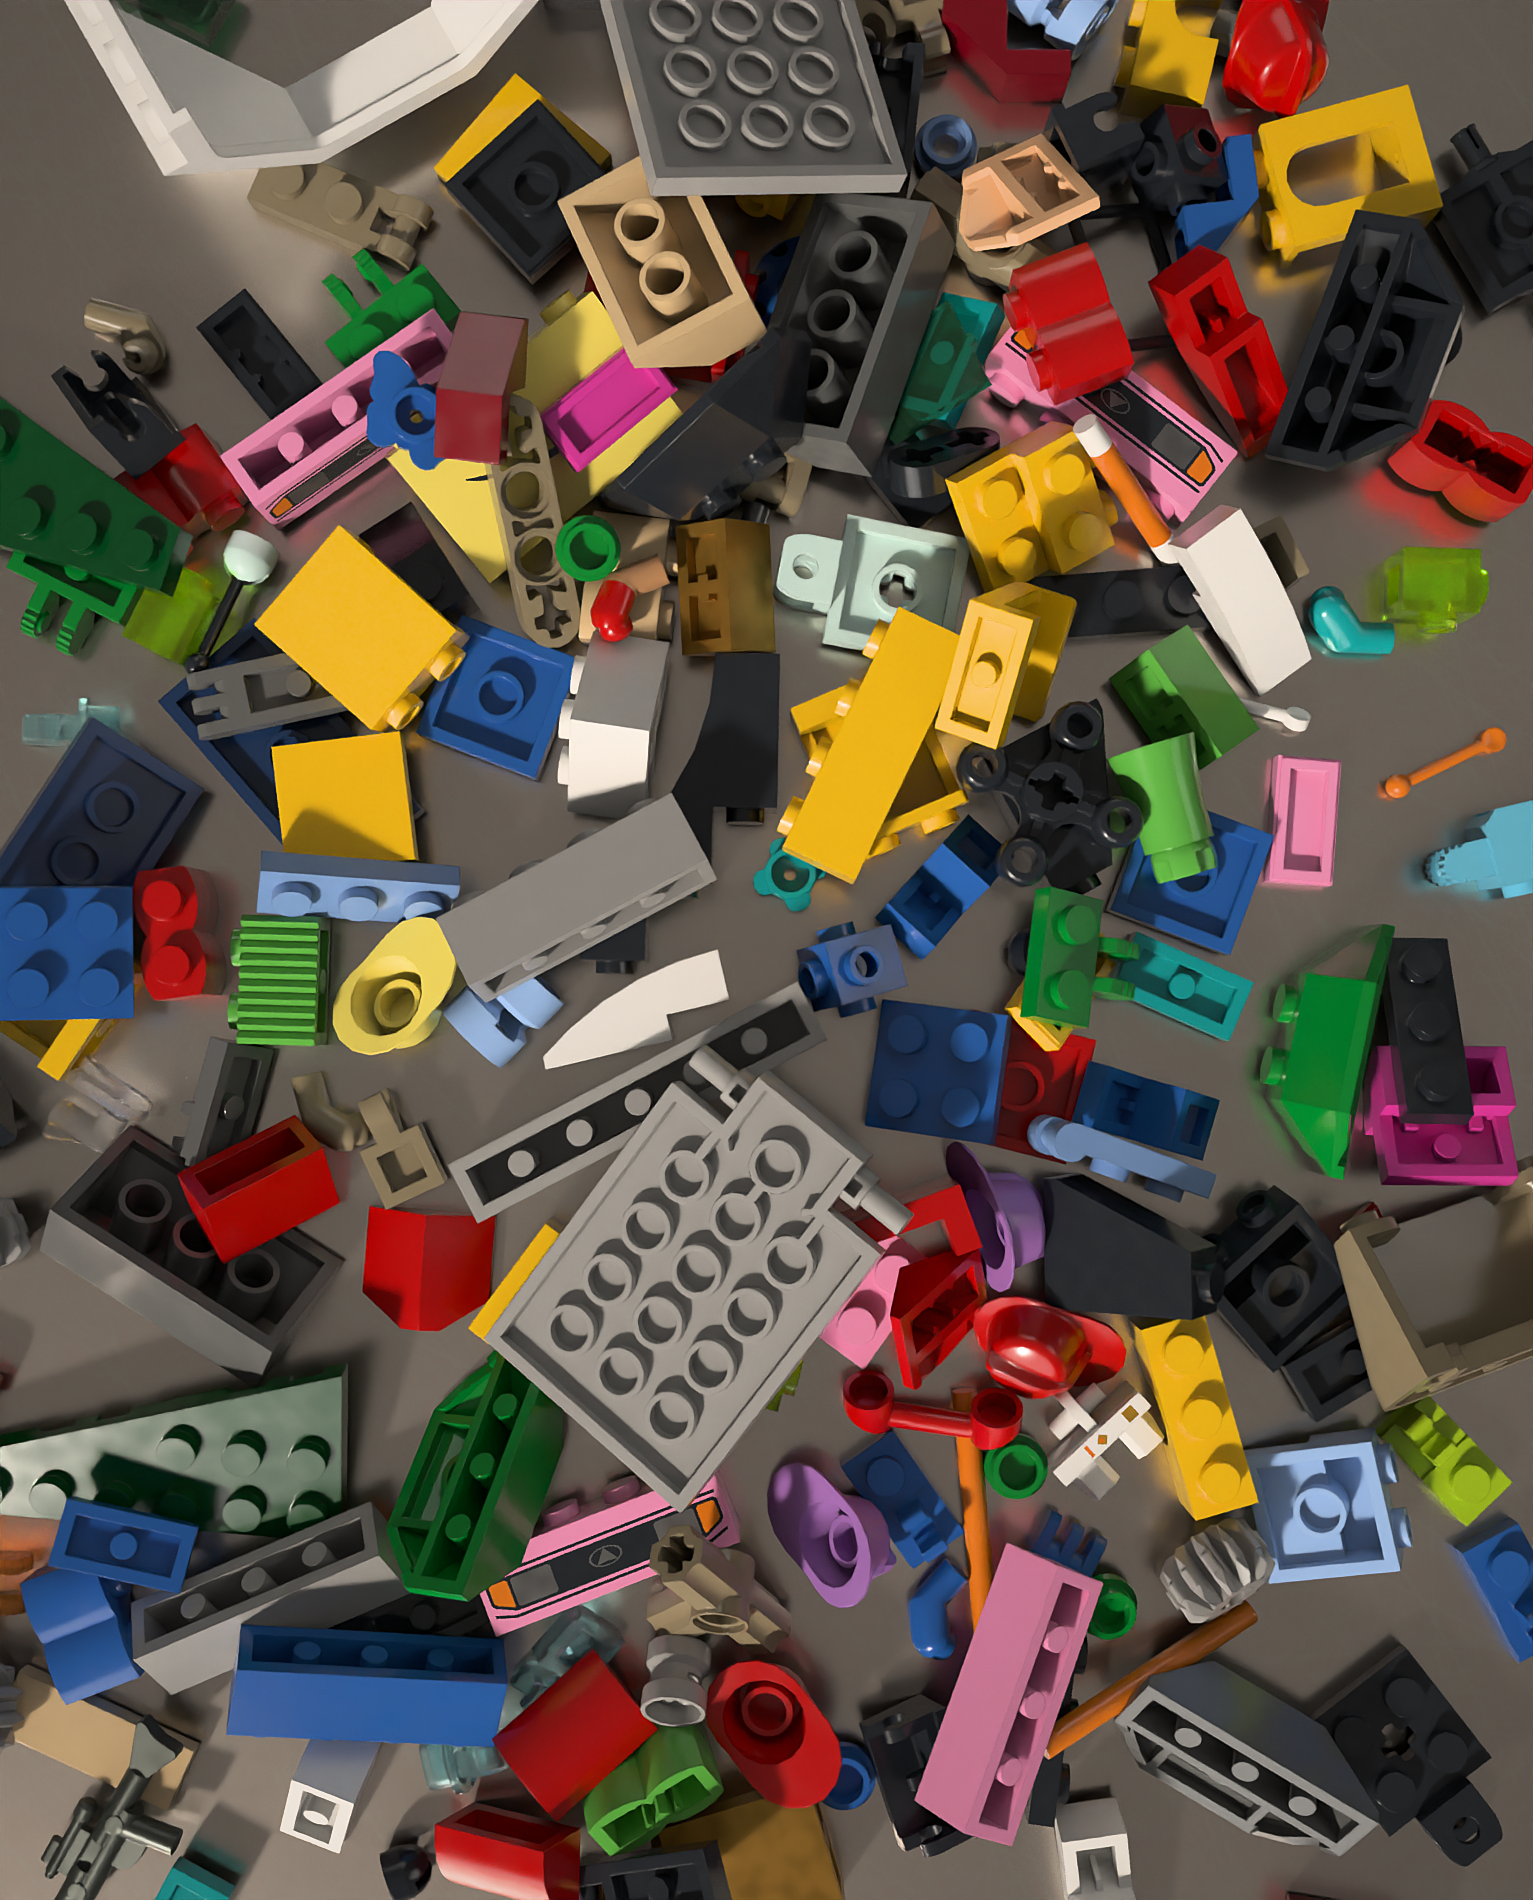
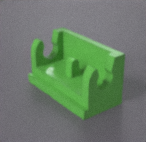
M1188 624L1146 650L1109 678L1152 743L1195 732L1199 771L1260 729Z

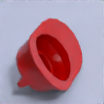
M1243 0L1237 14L1230 52L1224 68L1222 86L1227 100L1242 109L1255 110L1262 108L1265 111L1274 113L1280 119L1295 115L1298 106L1307 101L1318 90L1327 75L1329 53L1322 32L1328 12L1329 0Z
M1021 1295L999 1296L985 1302L975 1316L974 1332L979 1345L986 1352V1369L1000 1387L1013 1392L1019 1397L1044 1399L1071 1389L1072 1386H1089L1093 1382L1097 1385L1113 1378L1124 1366L1127 1350L1122 1337L1110 1325L1092 1317L1053 1307L1042 1301Z
M761 1660L738 1661L719 1672L709 1685L707 1691V1726L718 1744L727 1752L751 1786L766 1800L785 1808H808L824 1800L838 1782L842 1766L840 1741L829 1720L809 1696V1691L801 1678L785 1666Z

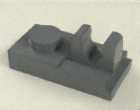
M210 1037L193 1098L195 1102L185 1101L181 1108V1112L191 1115L185 1137L173 1136L172 1147L181 1152V1157L186 1158L185 1165L191 1167L250 1137L274 1053L273 1049L258 1044H237L236 1040Z

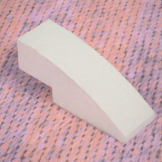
M1219 505L1168 543L1196 588L1192 595L1255 695L1261 697L1311 660L1305 636L1293 606L1262 544L1241 508Z
M719 950L675 962L638 979L601 1002L572 1026L543 1056L545 1068L551 1069L675 1039L669 1014L730 1000Z
M1116 1797L1057 1805L1055 1831L1065 1900H1136L1132 1887L1127 1832Z

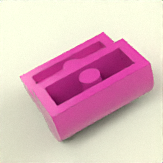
M1377 1046L1366 1071L1363 1116L1365 1135H1374L1381 1185L1511 1186L1519 1177L1508 1115L1517 1105L1506 1046H1464L1474 1115L1466 1125L1400 1123L1390 1046Z

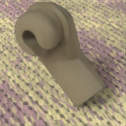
M95 297L88 301L84 313L86 328L118 337L126 356L122 361L131 372L151 374L162 366L165 357V346L152 317L148 313Z
M322 1071L290 1079L301 1122L316 1140L337 1152H350L353 1150L354 1145H364L369 1140L371 1131L361 1112L357 1111L345 1115L342 1111L331 1106Z

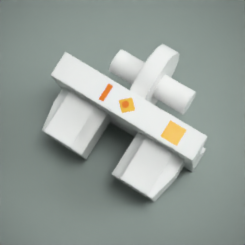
M1127 1380L1102 1404L1100 1403L1107 1396L1093 1382L1076 1399L1067 1390L1054 1395L1065 1410L1048 1427L1062 1441L1046 1457L1052 1472L1066 1487L1073 1482L1077 1488L1095 1501H1098L1116 1485L1120 1478L1118 1473L1101 1454L1114 1441L1120 1438L1140 1459L1147 1456L1162 1442L1164 1435L1147 1411L1152 1406ZM1076 1425H1078L1068 1436H1066Z

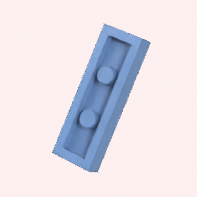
M261 851L257 913L281 914L288 917L314 916L341 918L351 921L370 920L398 923L415 917L436 920L437 917L451 911L452 904L458 899L460 866Z

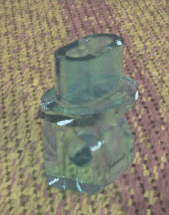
M80 697L76 715L25 714L22 718V745L69 746L88 717L96 718L120 734L119 706H91L90 698Z
M419 1745V1754L426 1783L432 1791L451 1787L457 1795L468 1793L478 1777L491 1775L510 1767L495 1745L494 1747Z

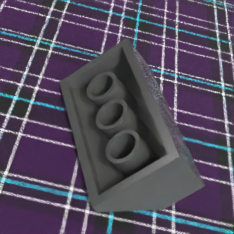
M858 193L815 195L767 326V332L772 327L805 330L812 340L802 438L786 451L787 453L815 467L873 477L956 245L933 202Z
M129 1125L50 1208L39 1250L253 1388H257L292 1343L343 1261L294 1229H290L237 1258L222 1264L199 1226L178 1179L177 1173L189 1168V1166L185 1165L186 1160L132 1125Z

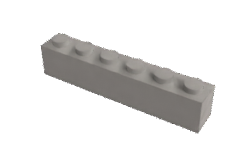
M795 982L448 1164V1167L477 1223H480L625 1147L672 1082L682 1081L707 1103L720 1097L722 1092L689 1065L693 1055L704 1044L708 1045L738 1071L746 1068L758 1077L763 1072L785 1063L828 1039L798 982Z

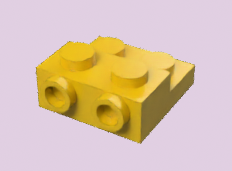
M1052 420L945 479L984 593L1018 580L1027 582L1049 569L1064 574L1115 545L1110 527L1118 521L1116 507L1110 496L1105 491L1097 488L1092 469L1097 466L1073 432V426Z

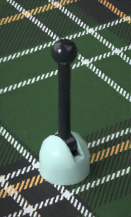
M242 530L232 532L223 553L224 567L232 580L197 652L190 654L185 660L184 667L188 674L211 669L209 656L243 586L261 583L272 573L280 553L263 538Z

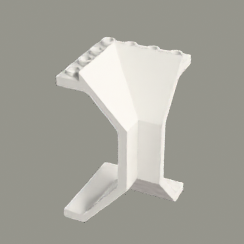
M117 0L64 1L163 175L172 176L321 163L476 76L539 0H432L431 7L286 88L145 22L138 10L131 14L124 12Z

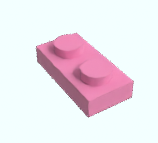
M899 1235L878 1242L887 1251L820 1337V1339L863 1370L892 1331L890 1311L899 1268L929 1258Z

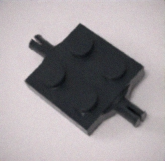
M1472 123L1467 128L1461 129L1450 139V142L1453 143L1469 171L1459 183L1440 193L1443 207L1435 215L1433 221L1488 314L1519 296L1533 294V140L1516 150L1498 152L1492 155L1476 129L1475 123Z

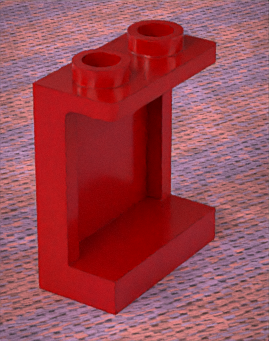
M948 1173L890 1194L914 1214L911 1221L900 1234L938 1221L945 1241L957 1256L983 1247L961 1186ZM863 1207L857 1210L850 1208L841 1212L877 1243L897 1236Z

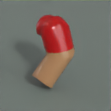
M658 553L612 571L604 578L590 609L591 622L594 627L599 628V633L604 640L618 642L627 638L634 627L629 614L636 597L670 584Z

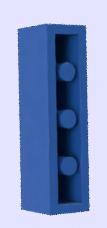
M241 1624L230 1686L226 1735L252 1736L256 1738L277 1737L320 1739L324 1741L345 1740L386 1742L391 1744L413 1743L458 1747H494L495 1744L492 1738L497 1735L508 1686L504 1639Z

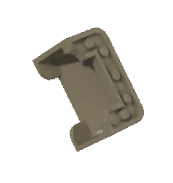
M1533 1155L1516 1161L1519 1177L1511 1186H1497L1494 1190L1484 1195L1397 1224L1393 1216L1379 1218L1377 1212L1373 1210L1355 1216L1340 1226L1343 1235L1334 1243V1249L1369 1381L1385 1412L1533 1357Z

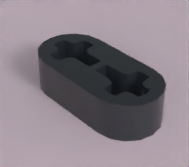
M964 427L901 446L890 453V488L895 494L908 498H926L947 492L949 490L945 479L999 450L1000 435L988 428Z

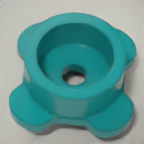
M782 837L771 843L769 848L771 857L765 868L755 873L753 884L759 894H773L784 900L789 910L798 912L810 905L811 897L809 893L816 880L823 878L826 872L782 851L786 837ZM789 868L796 871V878L791 881L784 877L785 870Z

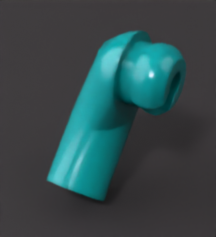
M1324 586L1313 592L1309 601L1308 617L1311 625L1330 650L1338 653L1391 654L1395 642L1393 623L1360 622L1348 601L1345 600L1343 591L1337 587Z

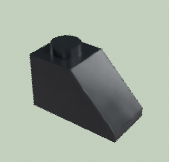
M409 502L358 535L376 551L374 554L452 624L456 625L459 622L461 614L470 616L480 609L412 502Z

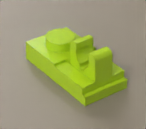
M1430 1396L1387 1411L1371 1427L1376 1428L1377 1436L1385 1444H1392L1395 1455L1448 1511L1466 1527L1513 1483Z

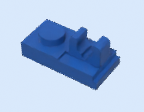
M893 1427L884 1434L876 1435L840 1461V1467L860 1496L872 1502L882 1512L888 1525L891 1540L913 1569L924 1561L929 1563L949 1549L948 1544L964 1534V1528Z
M70 1496L66 1500L48 1566L180 1594L199 1525L131 1508Z
M1507 1517L1455 1545L1454 1549L1513 1658L1518 1663H1521L1533 1656V1549L1519 1523Z

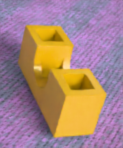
M1223 0L1132 1L1127 25L1137 27L1138 30L1134 47L1123 46L1115 74L1114 86L1124 88L1119 113L1146 119L1162 104L1202 108L1219 40L1200 36L1187 30L1178 19L1176 10L1189 5L1219 10Z
M1145 1316L1127 1318L1144 1379L1152 1388L1164 1421L1167 1439H1164L1162 1442L1180 1503L1196 1521L1259 1503L1205 1316L1195 1320Z

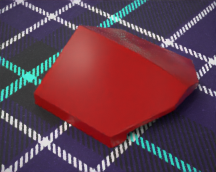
M370 1205L362 1292L400 1329L441 1331L486 1304L491 1297L497 1215L477 1223L473 1213L405 1207H391L386 1210L385 1206Z
M980 1249L957 1256L953 1250H949L899 1268L890 1311V1320L903 1385L912 1390H917L921 1387L922 1380L930 1375L953 1352L974 1327L976 1313L988 1301Z

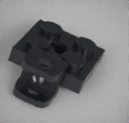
M1400 1644L1308 1716L1326 1727L1378 1810L1379 1824L1389 1837L1415 1818L1439 1849L1451 1861L1463 1867L1469 1866L1501 1841L1503 1833L1496 1814L1474 1785L1466 1778L1492 1757L1404 1645ZM1392 1723L1398 1730L1405 1729L1407 1726L1410 1727L1412 1735L1407 1740L1410 1748L1404 1754L1399 1755L1393 1751L1386 1755L1381 1751L1380 1747L1387 1741L1382 1732L1386 1725ZM1463 1817V1820L1458 1825H1455L1456 1821ZM1477 1832L1476 1836L1473 1839L1466 1841Z

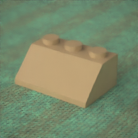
M640 156L557 201L634 368L711 366L760 340L767 333V329L703 196H650Z

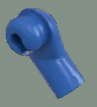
M945 1558L915 1591L908 1604L911 1640L921 1655L933 1658L934 1660L948 1658L956 1648L957 1637L950 1631L947 1605L969 1582L968 1577L948 1558Z

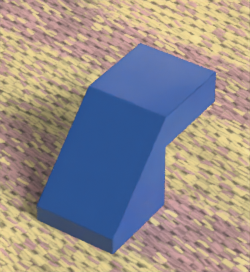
M1251 134L1228 136L1222 142L1221 153L1229 180L1215 190L1216 202L1182 207L1170 230L1174 262L1199 244L1220 253L1250 213L1259 198Z
M968 814L889 900L875 918L883 926L891 924L894 936L918 958L923 960L937 946L962 914L997 879L999 875L996 872L995 857L1002 844Z
M1088 1061L1071 1121L1095 1130L1203 1161L1220 1100L1188 1089L1138 1076L1111 1066Z

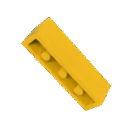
M900 606L891 624L880 618L878 619L862 653L873 659L862 682L854 678L849 679L834 711L835 714L845 719L834 741L823 736L821 737L805 772L816 777L805 800L793 795L779 823L777 831L787 835L782 851L850 884L854 883L942 702L960 635Z

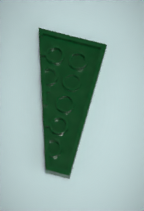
M0 396V548L173 598L193 536Z

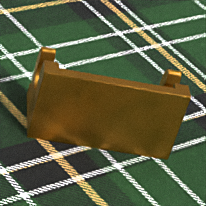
M721 518L676 526L682 656H715L716 652H776L770 524Z

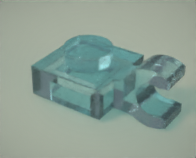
M582 1604L565 1610L531 1648L537 1661L530 1660L522 1664L510 1680L512 1687L526 1694L520 1701L521 1707L526 1709L592 1648L608 1663L626 1643L618 1627Z

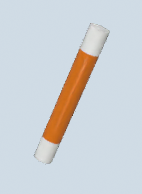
M1088 414L1083 416L1074 424L1073 432L1162 566L1172 567L1180 565L1168 545L1175 537L1096 415Z

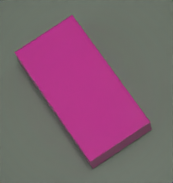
M622 345L539 415L545 435L573 471L579 473L678 389L662 367L634 368Z

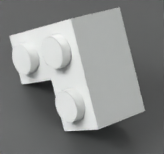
M593 631L587 656H575L570 691L571 694H576L575 700L564 699L559 720V738L569 739V746L562 747L558 767V784L568 785L567 811L623 819L626 812L633 805L649 798L654 771L656 732L666 691L669 642L631 636L618 642H610L604 640L598 631Z

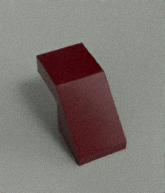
M943 0L940 17L949 39L950 54L999 103H1062L1071 76V49H1007V0Z
M468 311L460 312L436 387L434 457L492 465H501L507 462L510 393L525 388L529 319Z

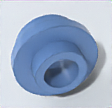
M950 114L936 116L925 122L919 129L914 143L915 160L924 173L931 171L936 166L953 179L961 177L963 170L973 165L977 152V140L972 128L963 119ZM941 143H947L955 149L956 154L951 158H943L935 153L934 147Z

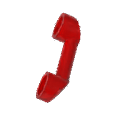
M874 1370L856 1372L849 1376L843 1385V1406L848 1418L857 1427L873 1434H884L893 1427L969 1438L975 1447L982 1450H993L1011 1442L1018 1435L1023 1424V1404L1020 1398L1013 1392L1003 1388L982 1390L973 1398L971 1412L895 1402L892 1381L885 1374Z

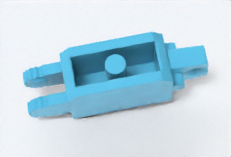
M1533 800L1472 815L1463 830L1466 843L1431 852V856L1426 858L1427 863L1424 864L1426 867L1424 873L1428 874L1427 879H1431L1432 884L1438 883L1439 886H1450L1476 880L1479 891L1502 888L1504 899L1533 893Z

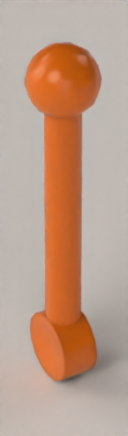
M1497 727L1485 729L1478 735L1477 741L1407 775L1398 773L1391 775L1385 784L1386 792L1391 797L1403 798L1409 793L1411 786L1481 752L1491 754L1502 750L1506 745V735L1503 730Z

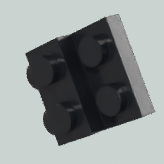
M1273 1185L1267 1191L1256 1190L1246 1195L1236 1208L1238 1218L1220 1235L1211 1233L1201 1237L1216 1245L1217 1263L1222 1266L1224 1272V1292L1221 1301L1217 1303L1216 1313L1231 1326L1256 1357L1273 1373L1349 1304L1334 1245L1301 1204L1276 1185Z

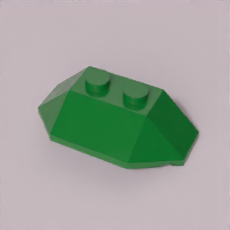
M1376 924L1363 926L1292 972L1289 976L1288 984L1280 985L1274 1001L1273 1019L1280 1022L1275 1047L1269 1046L1266 1049L1261 1064L1260 1081L1263 1084H1267L1264 1097L1311 1170L1336 1179L1344 1180L1352 1131L1389 952L1396 928L1393 925Z
M494 1350L486 1358L488 1361L486 1365L468 1376L434 1409L386 1526L395 1558L402 1572L403 1585L410 1593L470 1601L519 1568L564 1447L562 1408L497 1350Z

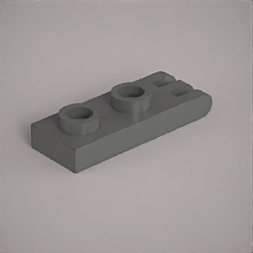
M286 653L194 672L186 676L189 690H205L213 687L216 690L215 695L191 701L194 715H208L218 712L221 714V720L206 722L197 726L199 740L228 737L348 710Z

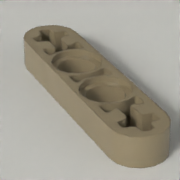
M510 393L511 412L518 416H524V425L515 428L517 448L524 453L532 450L533 458H512L501 465L485 464L486 474L516 612L522 630L539 645L547 648L561 647L569 643L577 635L580 626L581 612L574 578L562 569L555 554L556 537L563 523L541 417L537 408L529 400ZM508 440L507 456H512ZM519 472H531L537 477L539 482L537 499L532 505L525 508L512 506L506 497L508 481ZM542 536L547 538L553 548V556L550 563L539 571L524 569L520 562L522 545L532 537ZM559 579L560 583L558 586L548 585ZM527 585H546L550 602L559 610H564V615L555 618V629L548 631L541 623L535 622V617L544 614L542 595L533 588L528 592L526 591Z

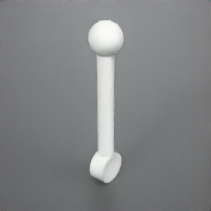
M1239 698L1250 714L1281 721L1286 727L1294 731H1305L1311 719V715L1307 711L1298 707H1289L1285 710Z

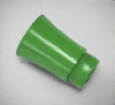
M1195 732L1153 743L1106 759L1123 795L1135 801L1143 812L1144 825L1139 838L1144 855H1151V865L1158 884L1188 877L1219 866L1214 845L1211 839L1208 838L1214 836V831L1206 808L1198 769Z

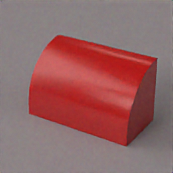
M296 1115L177 1173L191 1210L222 1264L237 1258L340 1203L324 1149Z
M592 1648L493 1737L492 1741L527 1790L546 1812L558 1822L656 1732L658 1728L654 1722L649 1721L642 1715L640 1711L641 1704L635 1695Z
M476 1802L469 1804L435 1824L436 1859L442 1874L449 1881L516 1900H579L581 1828Z

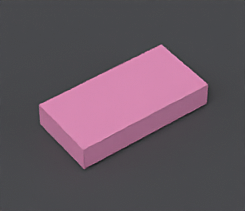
M1287 755L1273 757L1267 833L1274 835L1265 860L1264 882L1318 887L1333 885L1342 760Z

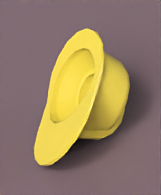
M415 917L400 922L385 935L368 957L340 986L333 1004V1026L339 1040L352 1051L374 1055L388 1052L393 1048L401 1049L415 1046L428 1038L438 1026L443 1010L442 1000L452 986L457 961L437 920Z

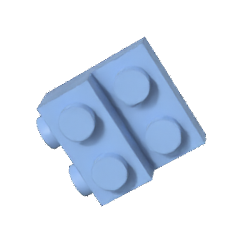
M1375 1427L1311 1435L1307 1443L1244 1450L1259 1503L1252 1504L1257 1532L1267 1544L1268 1549L1266 1550L1276 1562L1269 1579V1584L1401 1571L1404 1557L1403 1548L1413 1547L1412 1528L1406 1507H1393L1388 1484L1399 1482L1396 1457L1391 1443L1379 1444Z

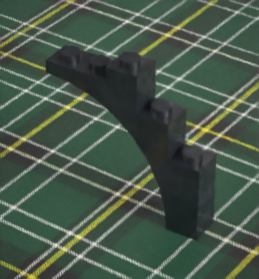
M715 653L710 703L695 749L671 791L712 869L714 813H726V823L734 825L764 824V814H777L780 654ZM713 882L702 888H713ZM699 890L682 899H699ZM650 916L581 952L580 960L596 961V973L634 974V962H649Z

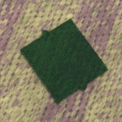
M949 300L933 309L888 433L895 445L992 385L975 352V349L978 347V341L973 334H966Z

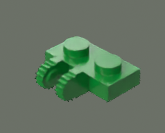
M363 248L352 258L362 277L368 283H371L381 295L365 310L354 299V294L342 279L337 278L333 273L321 281L333 299L351 319L350 322L324 342L345 369L433 308L450 332L455 329L459 314L462 312L422 263L397 284L393 285L380 266Z
M13 552L6 566L9 570L38 584L21 618L20 630L22 633L34 639L43 636V633L47 631L51 620L54 619L59 609L60 595L73 601L62 623L63 626L59 629L55 642L57 650L69 656L77 654L78 650L85 643L86 637L89 636L93 628L95 613L128 628L146 590L15 552Z
M1055 887L1035 890L1020 1017L1071 1029L1089 1028L1092 996L1117 1001L1134 1000L1136 987L1134 983L1118 978L1095 977L1097 957L1107 958L1118 963H1128L1129 961H1138L1140 945L1119 938L1099 937L1103 900Z

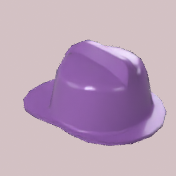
M954 1141L947 1146L946 1150L947 1171L961 1186L983 1246L979 1249L984 1278L991 1288L998 1292H1003L1011 1286L1014 1278V1269L1044 1257L1046 1231L1043 1200L1039 1191L1027 1179L1016 1173H986V1170L975 1154L964 1144Z
M796 1462L782 1466L773 1475L767 1492V1507L773 1531L781 1545L807 1575L815 1589L827 1603L838 1608L856 1606L866 1596L871 1581L877 1576L889 1572L897 1562L896 1556L890 1548L888 1525L882 1512L869 1500L859 1496L842 1494L814 1466Z

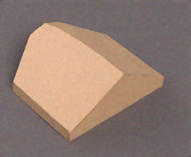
M1041 133L963 170V195L959 232L968 247L974 251L1021 245L1100 208L1099 195Z

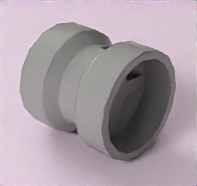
M664 1635L656 1637L649 1642L645 1667L651 1676L650 1682L642 1690L640 1711L645 1718L659 1725L670 1727L692 1726L704 1720L708 1696L706 1690L701 1685L703 1679L710 1672L712 1653L706 1643L685 1635Z

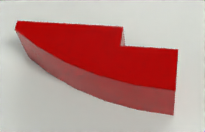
M1199 244L1147 283L1162 318L1198 387L1241 454L1250 458L1268 445L1288 388L1263 319L1247 311L1228 257Z

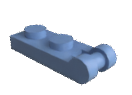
M1044 1114L1037 1116L1031 1121L1027 1130L1028 1143L1034 1150L1040 1153L1053 1155L1067 1162H1076L1085 1156L1093 1158L1089 1168L1090 1171L1124 1183L1127 1182L1129 1173L1133 1172L1147 1178L1143 1190L1179 1203L1184 1191L1209 1199L1217 1174L1082 1124L1052 1115Z

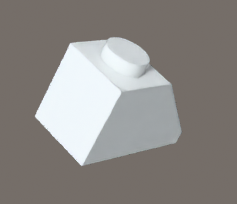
M310 1739L291 1781L280 1831L340 1853L382 1742Z

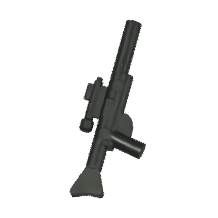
M146 1714L136 1725L130 1765L95 1827L92 1828L86 1823L92 1821L99 1805L92 1797H82L73 1811L74 1818L64 1836L53 1835L41 1856V1860L47 1864L44 1874L47 1879H53L59 1872L67 1876L54 1900H95L113 1866L118 1869L131 1868L144 1855L148 1847L171 1856L176 1851L183 1834V1829L144 1815V1806L139 1802L153 1774L173 1761L184 1748L181 1742L168 1735L158 1725L152 1715Z

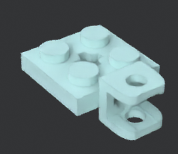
M847 514L841 540L811 534H796L785 539L779 559L773 596L786 607L827 615L822 643L864 651L878 619L880 618L891 624L898 609L889 606L888 598L880 595L879 585H889L893 575H899L904 577V588L913 591V600L902 601L900 607L955 632L970 550L964 537ZM806 567L812 572L813 577L809 579L800 578L796 575L794 569Z

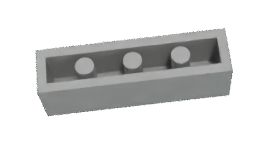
M670 793L660 799L652 797L636 803L626 812L625 818L602 830L594 828L578 834L570 840L567 849L544 861L537 859L518 866L509 875V880L486 892L474 891L460 897L452 904L451 911L437 917L436 920L468 986L487 1003L717 880V877L673 794Z
M370 1501L188 1578L184 1581L180 1594L160 1590L132 1602L133 1660L173 1695L234 1668L241 1624L328 1629L410 1594L403 1585L402 1572L395 1558L386 1526L388 1521Z

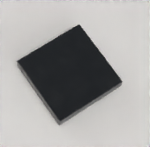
M537 99L444 185L448 194L533 285L577 245L557 201L607 173L542 102Z

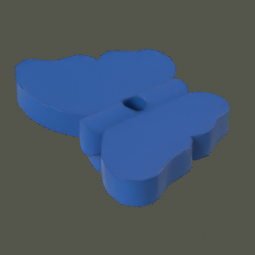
M389 350L378 351L373 358L374 377L369 390L373 402L367 407V438L372 444L380 448H388L396 444L400 449L409 451L411 460L416 467L425 471L434 470L445 460V458L434 457L436 388L427 383L420 386L410 366L400 356ZM413 412H420L423 415L422 421L419 423L412 422L410 420L411 414Z

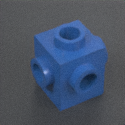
M853 921L816 931L819 944L796 950L800 962L798 967L799 983L803 993L811 1001L813 1012L837 1007L840 1018L856 1015L877 1008L874 996L908 986L891 924L856 933Z

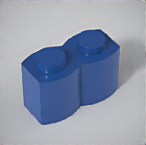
M48 1565L35 1570L20 1583L23 1602L35 1633L44 1645L50 1675L60 1697L66 1705L139 1678L145 1672L133 1660L131 1601L129 1595L133 1590V1584Z

